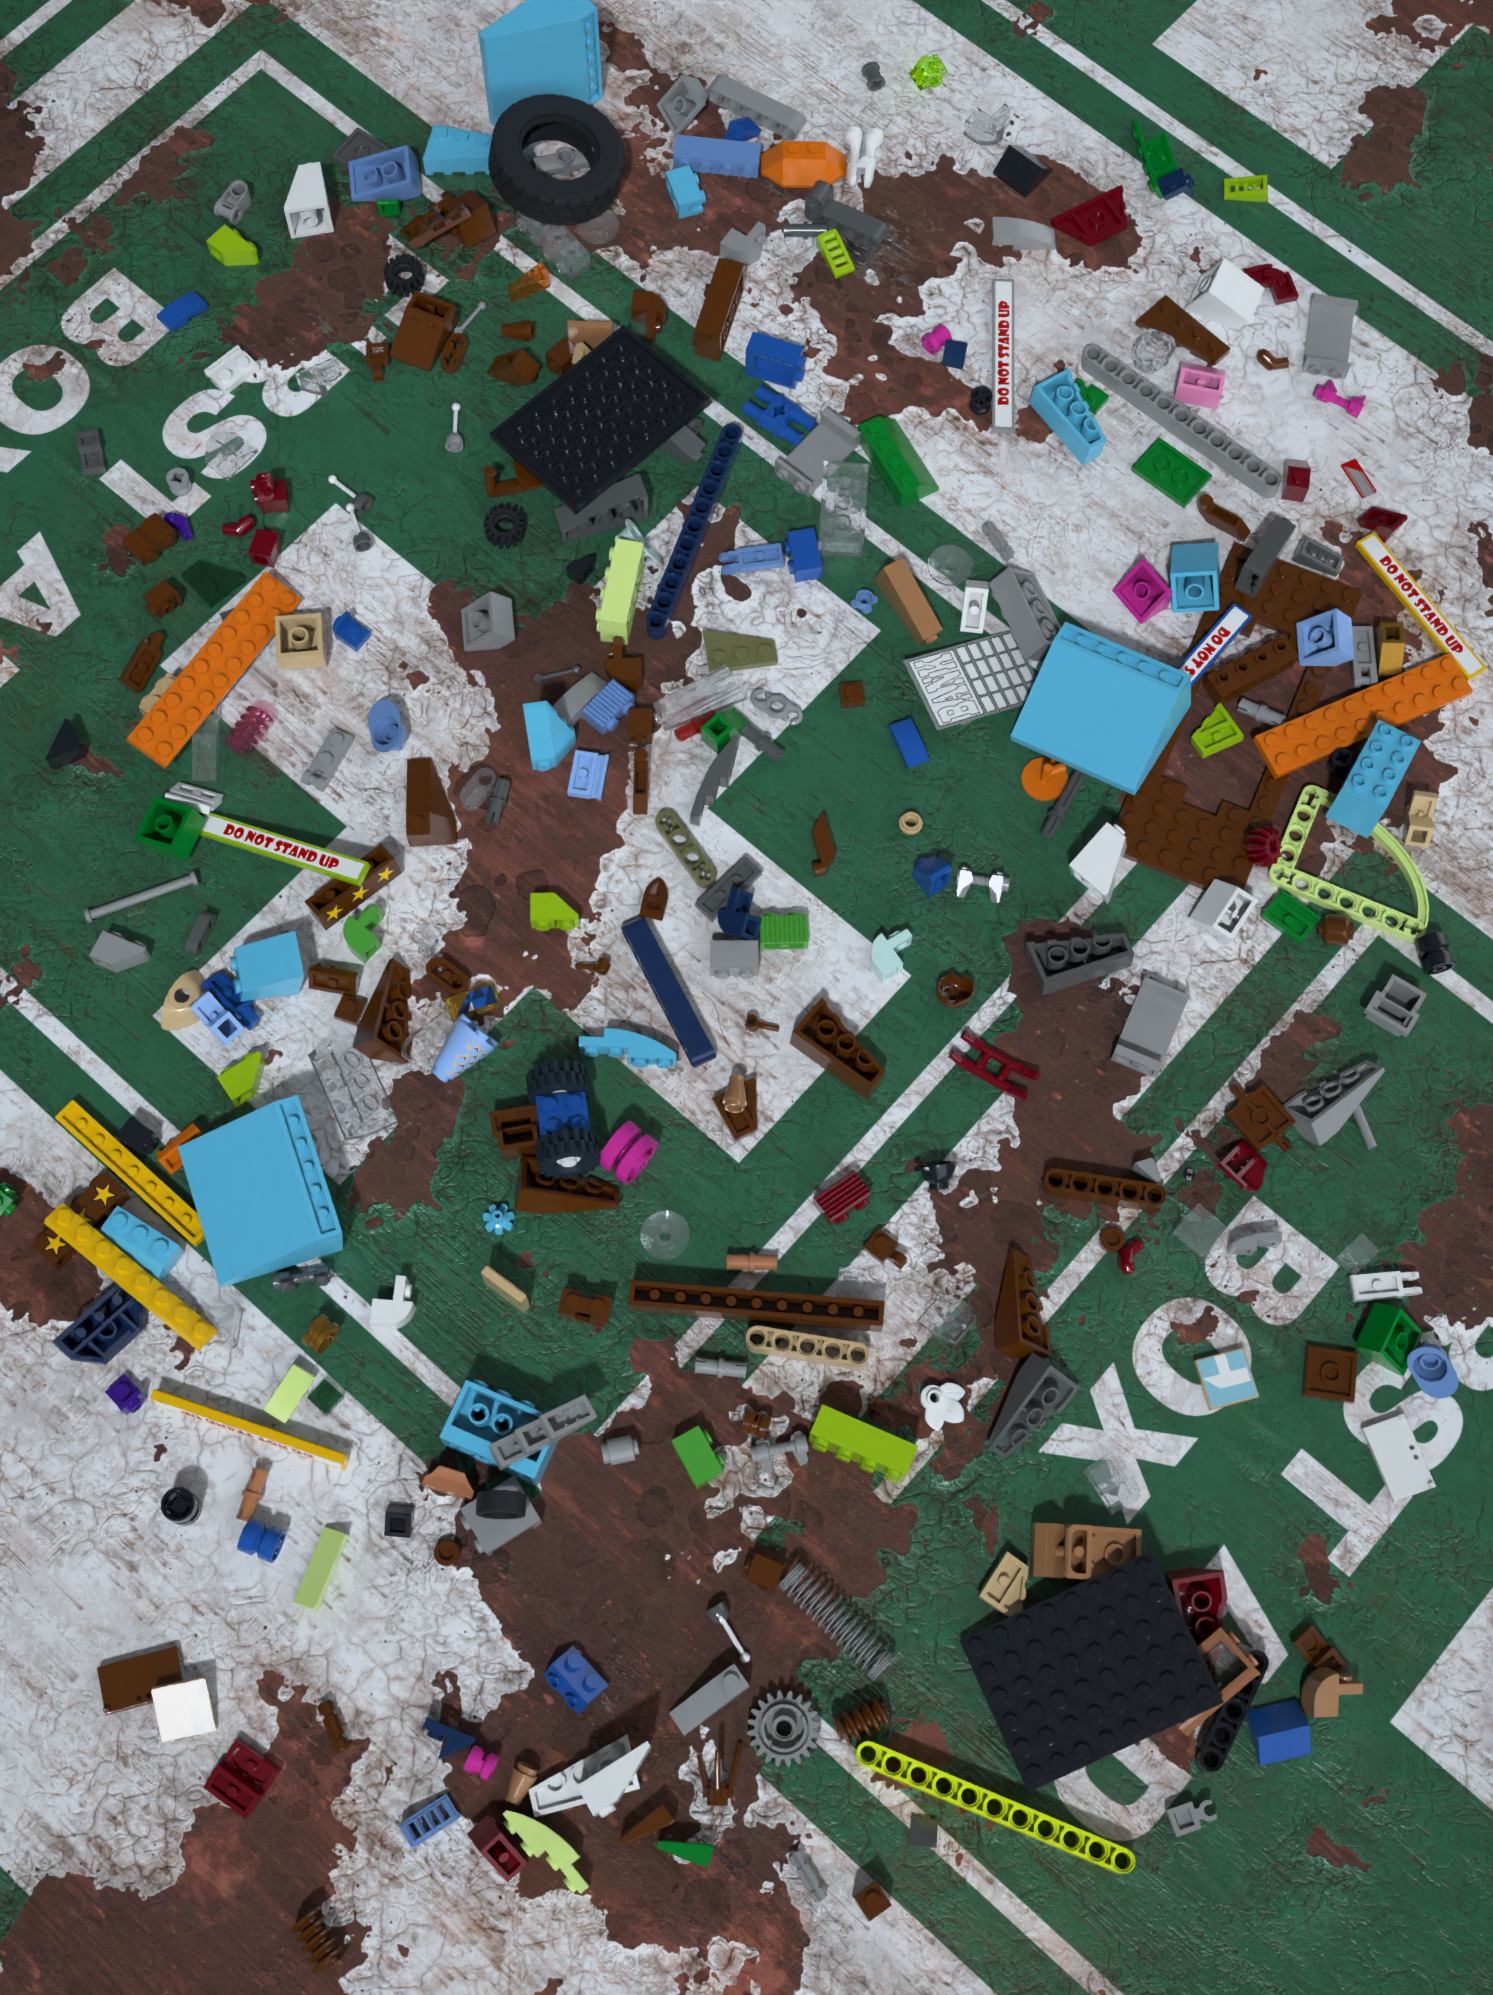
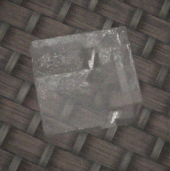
M1360 1234L1336 1259L1352 1275H1356L1380 1250L1364 1234Z

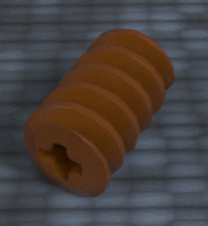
M881 1695L880 1703L874 1697L870 1698V1707L864 1701L861 1702L860 1711L854 1705L851 1706L850 1716L845 1710H842L841 1720L835 1714L831 1715L840 1741L842 1742L844 1739L849 1745L852 1744V1735L859 1741L862 1740L861 1731H864L870 1737L872 1736L871 1727H874L878 1732H881L882 1722L888 1728L891 1727V1719Z
M319 1906L295 1920L296 1924L291 1929L292 1933L301 1932L296 1939L297 1943L307 1942L301 1951L303 1953L312 1952L307 1962H317L312 1970L314 1974L324 1971L345 1957H337V1954L342 1949L341 1946H331L336 1940V1936L326 1937L331 1927L321 1928L320 1926L326 1919L325 1916L315 1917L316 1913L320 1910Z

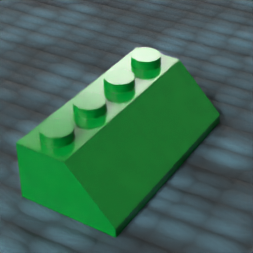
M877 416L858 425V431L861 432L860 446L899 508L939 491L938 485L896 419Z

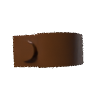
M634 290L631 304L632 322L646 323V342H655L656 334H660L661 324L666 325V306L664 301L655 293Z
M622 637L613 638V646L609 647V659H604L605 673L608 680L611 682L612 679H615L626 689H642L641 658H623Z

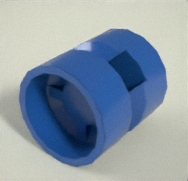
M250 1518L242 1530L237 1550L251 1556L257 1552L258 1558L273 1563L282 1549L286 1532L276 1527L266 1529L265 1523Z

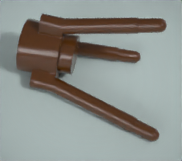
M742 1742L737 1743L727 1788L726 1783L720 1782V1750H715L714 1782H710L709 1786L703 1758L701 1755L697 1756L703 1787V1798H707V1805L728 1806V1798H733V1785L741 1755Z

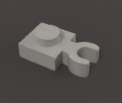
M1212 1800L1201 1801L1197 1808H1194L1192 1801L1165 1810L1174 1837L1201 1829L1199 1820H1215L1217 1814L1208 1816L1204 1812L1205 1806L1212 1804Z

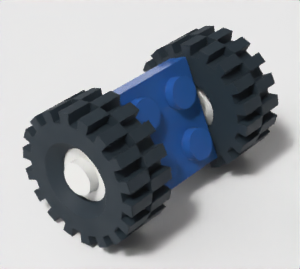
M565 1059L562 1062L552 1060L553 1063L544 1062L541 1067L539 1065L535 1066L534 1070H530L528 1075H526L528 1099L531 1105H536L540 1138L535 1144L538 1170L541 1175L544 1174L545 1177L552 1176L553 1179H558L559 1177L568 1179L569 1176L576 1178L579 1174L586 1175L588 1171H594L595 1167H598L600 1165L599 1162H601L597 1136L590 1130L586 1098H589L590 1093L587 1068L582 1063L578 1064L574 1060L571 1063Z

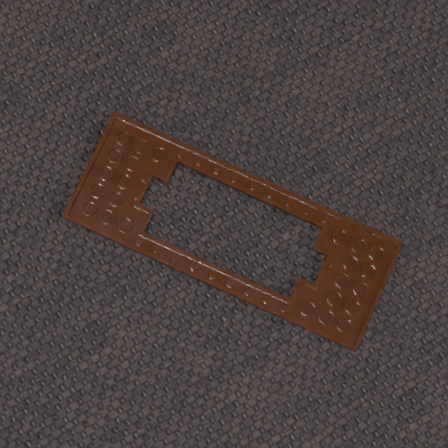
M1235 543L1220 577L1219 610L1205 612L1188 655L1234 603L1253 616L1239 635L1250 638L1255 624L1289 636L1288 641L1298 654L1296 623L1335 608L1351 617L1352 620L1363 591L1278 559L1254 599L1234 589L1243 565L1254 549ZM1333 666L1307 667L1285 723L1316 710ZM1203 676L1191 688V705ZM1189 707L1135 796L1129 793L1116 822V825L1123 829L1125 832L1124 836L1126 837L1127 848L1123 858L1207 891L1214 879L1244 890L1254 865L1249 862V857L1245 856L1247 852L1245 847L1247 845L1246 836H1249L1250 830L1260 828L1261 826L1269 827L1290 773L1274 779L1267 766L1249 811L1222 801L1217 816L1181 803L1187 786L1164 778L1162 774L1190 710Z

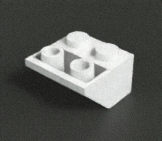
M1214 879L1189 919L1230 944L1258 902V899L1237 886Z

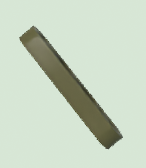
M668 810L659 812L655 822L660 835L696 885L703 889L712 887L716 882V872L673 812ZM662 819L670 820L671 832L666 824L662 825ZM681 835L686 841L683 845H675L672 841L673 838ZM688 854H696L699 860L694 864L688 863L685 859ZM701 866L705 875L710 874L708 881L705 878L701 879V872L699 870Z

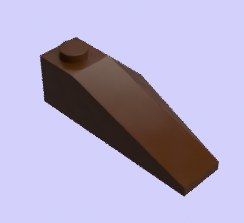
M393 958L389 959L357 1026L352 1047L370 1059L406 1064L408 1063L412 1047V1034H409L408 1022L412 1021L411 1013L408 1012V999L411 998L410 970Z
M1015 1249L1009 1251L994 1325L995 1350L1011 1358H1029L1032 1352L1041 1358L1051 1357L1050 1332L1048 1325H1043L1040 1312L1043 1311L1042 1302H1038L1034 1293L1037 1284L1031 1261L1028 1256Z

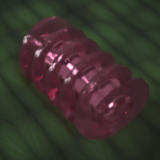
M248 706L245 709L246 713L240 716L241 721H237L235 728L230 730V735L224 738L226 745L243 759L248 758L244 750L253 751L249 743L258 744V740L254 736L263 737L264 734L260 731V728L268 730L269 727L265 721L273 723V718L268 713L254 706Z

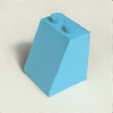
M1219 542L1172 546L1170 579L1171 590L1173 591V613L1219 610Z
M295 931L234 948L233 956L229 957L231 971H235L236 974L233 985L235 994L239 993L240 1001L299 995L304 973Z

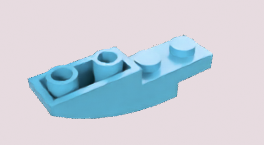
M604 1028V1037L579 1036L580 1053H584L586 1056L595 1057L599 1054H608L610 1057L618 1058L627 1055L628 1064H632V1066L637 1068H644L647 1065H657L658 1068L663 1069L677 1066V1054L660 1042L638 1033Z

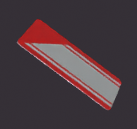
M1356 459L1341 465L1361 498L1377 493V490Z

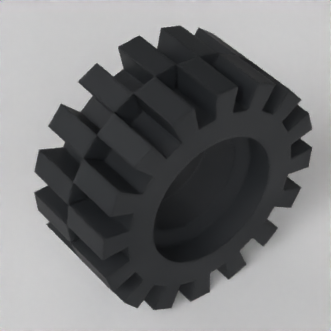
M403 254V258L395 255L396 260L390 258V263L386 262L384 268V277L388 290H391L393 295L397 293L398 297H402V294H405V298L409 297V293L413 295L415 290L420 292L425 280L420 261L414 259L412 255L407 258V254ZM402 272L412 273V276L405 280L396 278Z
M503 504L501 509L497 505L496 511L491 508L489 510L490 515L486 513L484 520L485 535L494 547L498 544L500 549L503 548V545H506V549H510V544L515 547L517 546V541L520 543L523 541L522 536L525 537L526 529L523 514L521 515L519 509L515 511V506L512 505L508 509L507 504ZM504 521L513 524V528L507 532H500L496 529L497 524Z

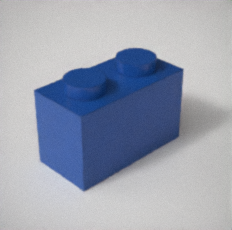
M814 528L787 532V541H783L785 555L789 554L790 557L788 570L790 575H794L795 583L822 578L823 566Z

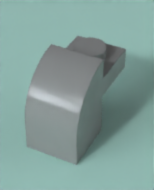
M758 221L747 236L731 228L720 242V256L727 260L744 263V265H750L761 258V247L767 238L765 235L766 225Z

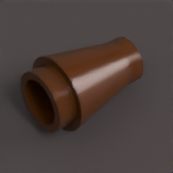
M526 319L510 324H502V337L525 342L534 340V322H529Z

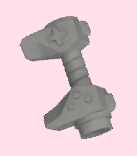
M962 866L957 872V896L964 898L971 884L988 886L991 902L997 903L1000 901L1001 892H1008L1010 878L1005 877L1000 871L992 873L991 877L972 875L968 867Z
M801 1431L794 1432V1435L790 1437V1441L770 1445L768 1440L759 1439L754 1446L750 1447L752 1461L760 1462L763 1473L772 1472L773 1455L792 1451L800 1466L808 1462L807 1452L809 1450L807 1439Z

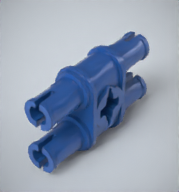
M763 385L758 387L755 397L769 405V407L763 410L748 400L742 408V413L755 420L758 427H763L774 434L775 438H783L795 447L802 442L803 434L797 432L789 425L796 422L808 431H811L816 424V419L802 411L799 404H794L786 399L783 394H776Z

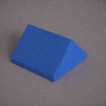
M1297 1700L1253 1709L1247 1712L1245 1717L1259 1766L1311 1754L1310 1725Z

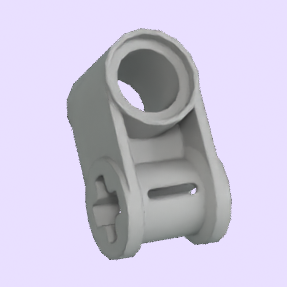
M241 180L233 181L222 197L216 202L214 207L215 216H222L233 225L238 224L252 203L247 184Z

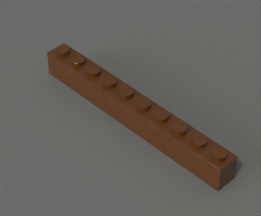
M631 1280L628 1306L629 1311L881 1332L885 1301Z

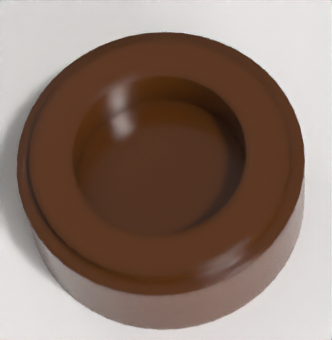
M1107 1227L1099 1236L1101 1248L1108 1253L1118 1252L1125 1243V1236L1117 1227Z
M442 1540L434 1548L435 1560L444 1567L453 1566L460 1559V1547L453 1540Z

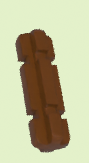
M331 1700L320 1703L317 1709L320 1716H324L322 1721L329 1739H333L332 1747L336 1754L342 1753L350 1748L347 1737H343L345 1732L338 1714L333 1712L335 1710L334 1704Z

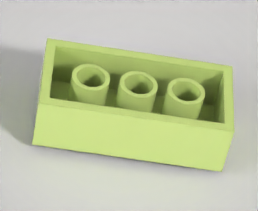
M616 538L615 547L611 546L609 560H611L610 567H606L604 580H607L606 587L602 586L600 600H602L601 607H597L595 619L598 621L597 632H600L601 641L613 643V638L622 637L623 645H628L645 567L644 543Z

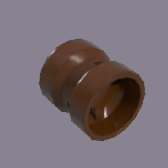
M747 1408L740 1433L746 1435L752 1433L758 1439L765 1440L772 1416L768 1414L760 1415L755 1410Z

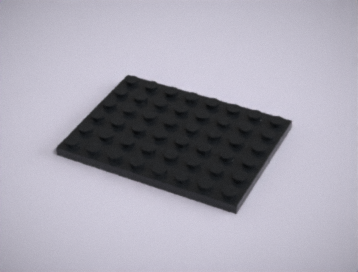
M623 325L496 427L489 435L498 446L576 515L712 402L706 393Z
M1151 1551L959 1640L1028 1793L1224 1703Z

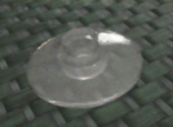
M607 209L593 220L576 224L577 233L588 243H607L619 231L618 217L613 211Z
M943 545L936 548L930 554L927 568L930 576L936 582L946 586H956L962 584L970 577L973 562L965 549L956 545ZM950 567V568H952L953 570H952V571H949V570H946V568Z
M662 1210L651 1214L643 1222L640 1230V1241L644 1250L652 1257L661 1260L673 1259L682 1254L690 1240V1230L687 1222L681 1215L673 1211ZM664 1233L670 1236L667 1241L661 1240L660 1237Z

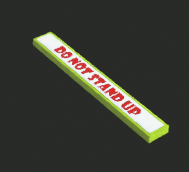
M210 813L209 815L203 814L202 816L206 819V822L199 834L200 836L360 887L371 867L366 861Z

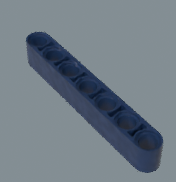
M642 916L621 926L622 933L692 1067L696 1068L715 1059V1051L645 918Z

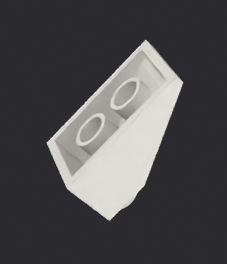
M648 1741L577 1785L593 1816L600 1815L601 1818H604L616 1810L614 1804L620 1801L651 1750Z

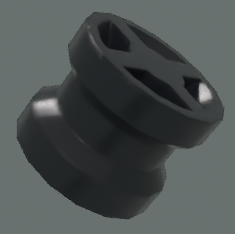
M977 387L971 392L969 408L972 413L985 415L990 411L993 398L990 389Z

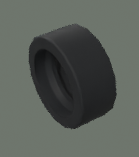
M487 1490L477 1493V1516L489 1519H518L525 1517L526 1494L509 1490Z

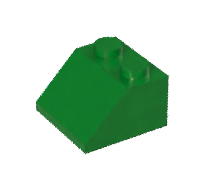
M1375 1302L1371 1312L1368 1314L1362 1332L1357 1338L1355 1347L1367 1359L1400 1376H1404L1408 1368L1407 1357L1412 1350L1417 1348L1424 1332L1401 1308Z

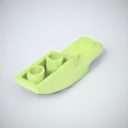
M508 1810L503 1813L506 1818L503 1824L512 1835L517 1832L523 1839L520 1845L529 1857L534 1854L539 1858L547 1851L549 1856L546 1857V1860L555 1871L560 1868L566 1875L563 1881L572 1893L577 1890L582 1894L590 1887L573 1865L581 1856L559 1834L548 1826L523 1814Z

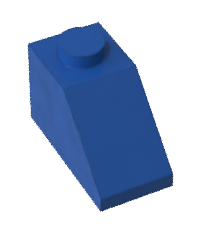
M933 855L928 859L922 858L915 863L912 877L925 895L930 898L948 886L952 867Z

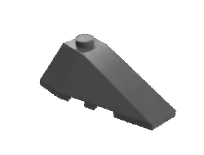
M1032 1352L1017 1373L987 1447L1002 1458H1007L1028 1440L1030 1432L1037 1426L1042 1428L1047 1423L1046 1419L1055 1411L1061 1412L1080 1386Z

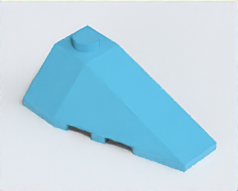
M547 701L523 704L533 770L548 771L551 768L557 767L576 744L574 728L572 726L568 727L564 718L560 719L557 711Z

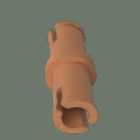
M749 1252V1254L727 1253L726 1270L749 1269V1272H754V1270L777 1271V1254L755 1255V1252Z
M252 1467L246 1490H243L241 1494L244 1496L236 1519L248 1522L250 1518H253L258 1501L262 1500L263 1495H261L269 1472Z

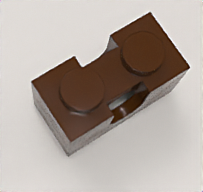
M563 1288L557 1313L559 1319L608 1329L614 1302L611 1297L595 1294V1298L581 1295L580 1291ZM577 1313L588 1314L590 1317L580 1316Z

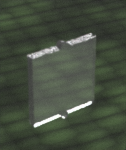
M1199 1203L1188 1215L1183 1216V1221L1172 1232L1174 1236L1204 1262L1216 1250L1222 1248L1221 1244L1232 1233L1229 1228Z

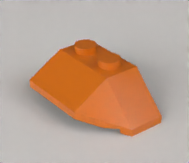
M782 141L761 154V175L782 188H812L817 180H822L832 185L840 178L846 177V156L827 142Z

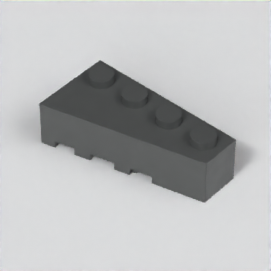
M1118 933L1097 935L1089 939L1076 937L1068 941H1056L1055 939L1035 944V941L1026 942L1024 957L1043 996L1131 967L1134 951L1126 934Z

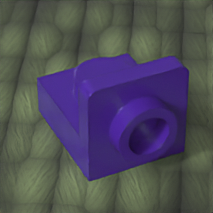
M125 1374L105 1391L126 1415L130 1412L135 1413L143 1405L142 1401L147 1398Z

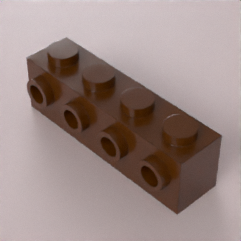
M1284 634L1277 638L1271 637L1262 646L1250 648L1238 659L1233 657L1225 663V666L1219 669L1215 667L1208 671L1202 686L1216 705L1219 703L1223 705L1293 667L1299 655Z

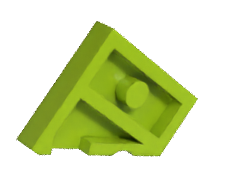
M1219 703L1210 717L1204 720L1202 727L1197 729L1191 736V743L1203 759L1243 741L1244 735L1223 705Z

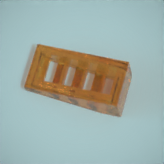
M543 262L537 264L507 286L510 302L514 303L550 287L549 273Z

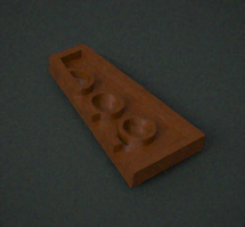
M1167 295L1136 321L1135 326L1141 329L1144 327L1152 331V335L1158 338L1162 336L1172 341L1171 344L1178 348H1186L1190 351V354L1213 366L1228 355L1231 349Z

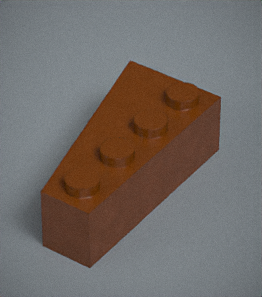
M821 998L793 1030L790 1044L866 1100L882 1084L886 1071L870 1052L859 1044L856 1040L857 1037L845 1028L841 1023V1019L836 1013H832L827 1007V1003Z

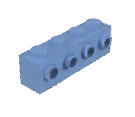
M676 134L673 169L690 165L693 172L758 178L761 161V143Z

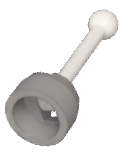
M453 403V433L446 437L445 448L450 452H460L463 449V439L457 433L460 404Z

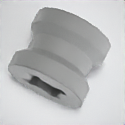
M173 468L167 473L166 480L173 495L182 497L190 493L192 483L185 469Z

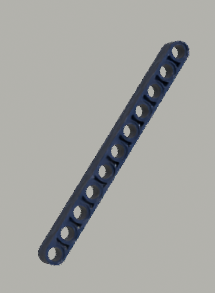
M730 423L722 428L647 614L646 632L653 640L664 638L668 631L740 451L742 431L737 424ZM661 605H668V607H666V608H662V607H660V606H661ZM653 624H660L661 626H659V627H653L652 625H653Z

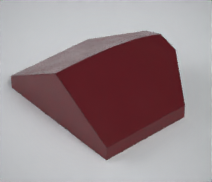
M1242 1140L1217 1166L1241 1189L1255 1193L1263 1185L1264 1173L1268 1163Z

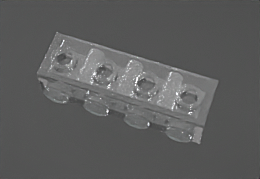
M516 211L518 228L529 235L532 243L543 250L545 257L556 264L558 271L562 275L565 274L572 280L591 267L590 253L564 225L544 224Z

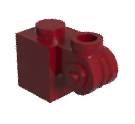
M267 472L259 473L255 476V480H250L256 506L260 505L262 514L289 511V497L285 480L273 481V475Z

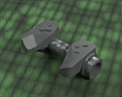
M329 1265L317 1266L315 1271L296 1274L285 1271L273 1275L274 1289H280L281 1292L295 1291L298 1283L314 1281V1286L320 1287L326 1286L331 1282Z

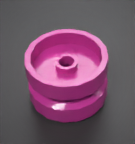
M628 1121L615 1132L600 1154L601 1162H599V1166L607 1172L615 1170V1178L624 1185H628L649 1163L659 1143L649 1134L641 1136V1128L634 1122Z

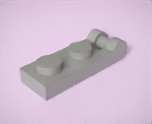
M1352 626L1354 659L1350 661L1352 672L1351 685L1353 688H1360L1361 685L1371 687L1378 684L1373 627ZM1361 671H1367L1368 676H1361Z
M332 727L309 768L303 773L301 782L306 785L312 784L315 786V789L324 792L354 742L353 736ZM317 772L322 774L321 777H317L315 775L317 774Z

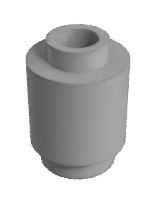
M631 1435L608 1439L606 1443L601 1444L604 1464L611 1463V1466L635 1461L634 1455L639 1454L637 1439L631 1440Z

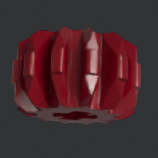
M1261 826L1260 828L1250 830V835L1246 836L1247 845H1245L1247 848L1245 856L1249 857L1250 863L1259 867L1277 864L1278 858L1281 857L1280 849L1283 848L1280 844L1282 838L1278 837V830H1273L1272 827L1268 828V826Z

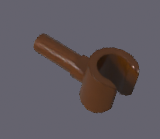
M600 957L596 964L576 963L575 969L592 970L599 975H606L611 964H609V960Z
M753 1014L746 1016L749 1021H755L754 1025L745 1024L746 1029L750 1032H756L758 1029L779 1032L780 1026L760 1022L757 1016Z

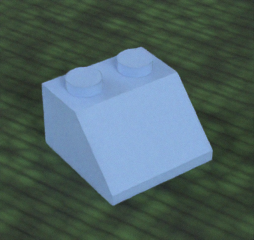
M1337 608L1296 623L1299 665L1337 666L1354 659L1351 617Z

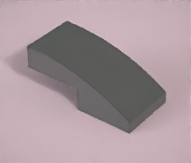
M98 428L77 432V448L80 454L84 477L106 473L104 453Z

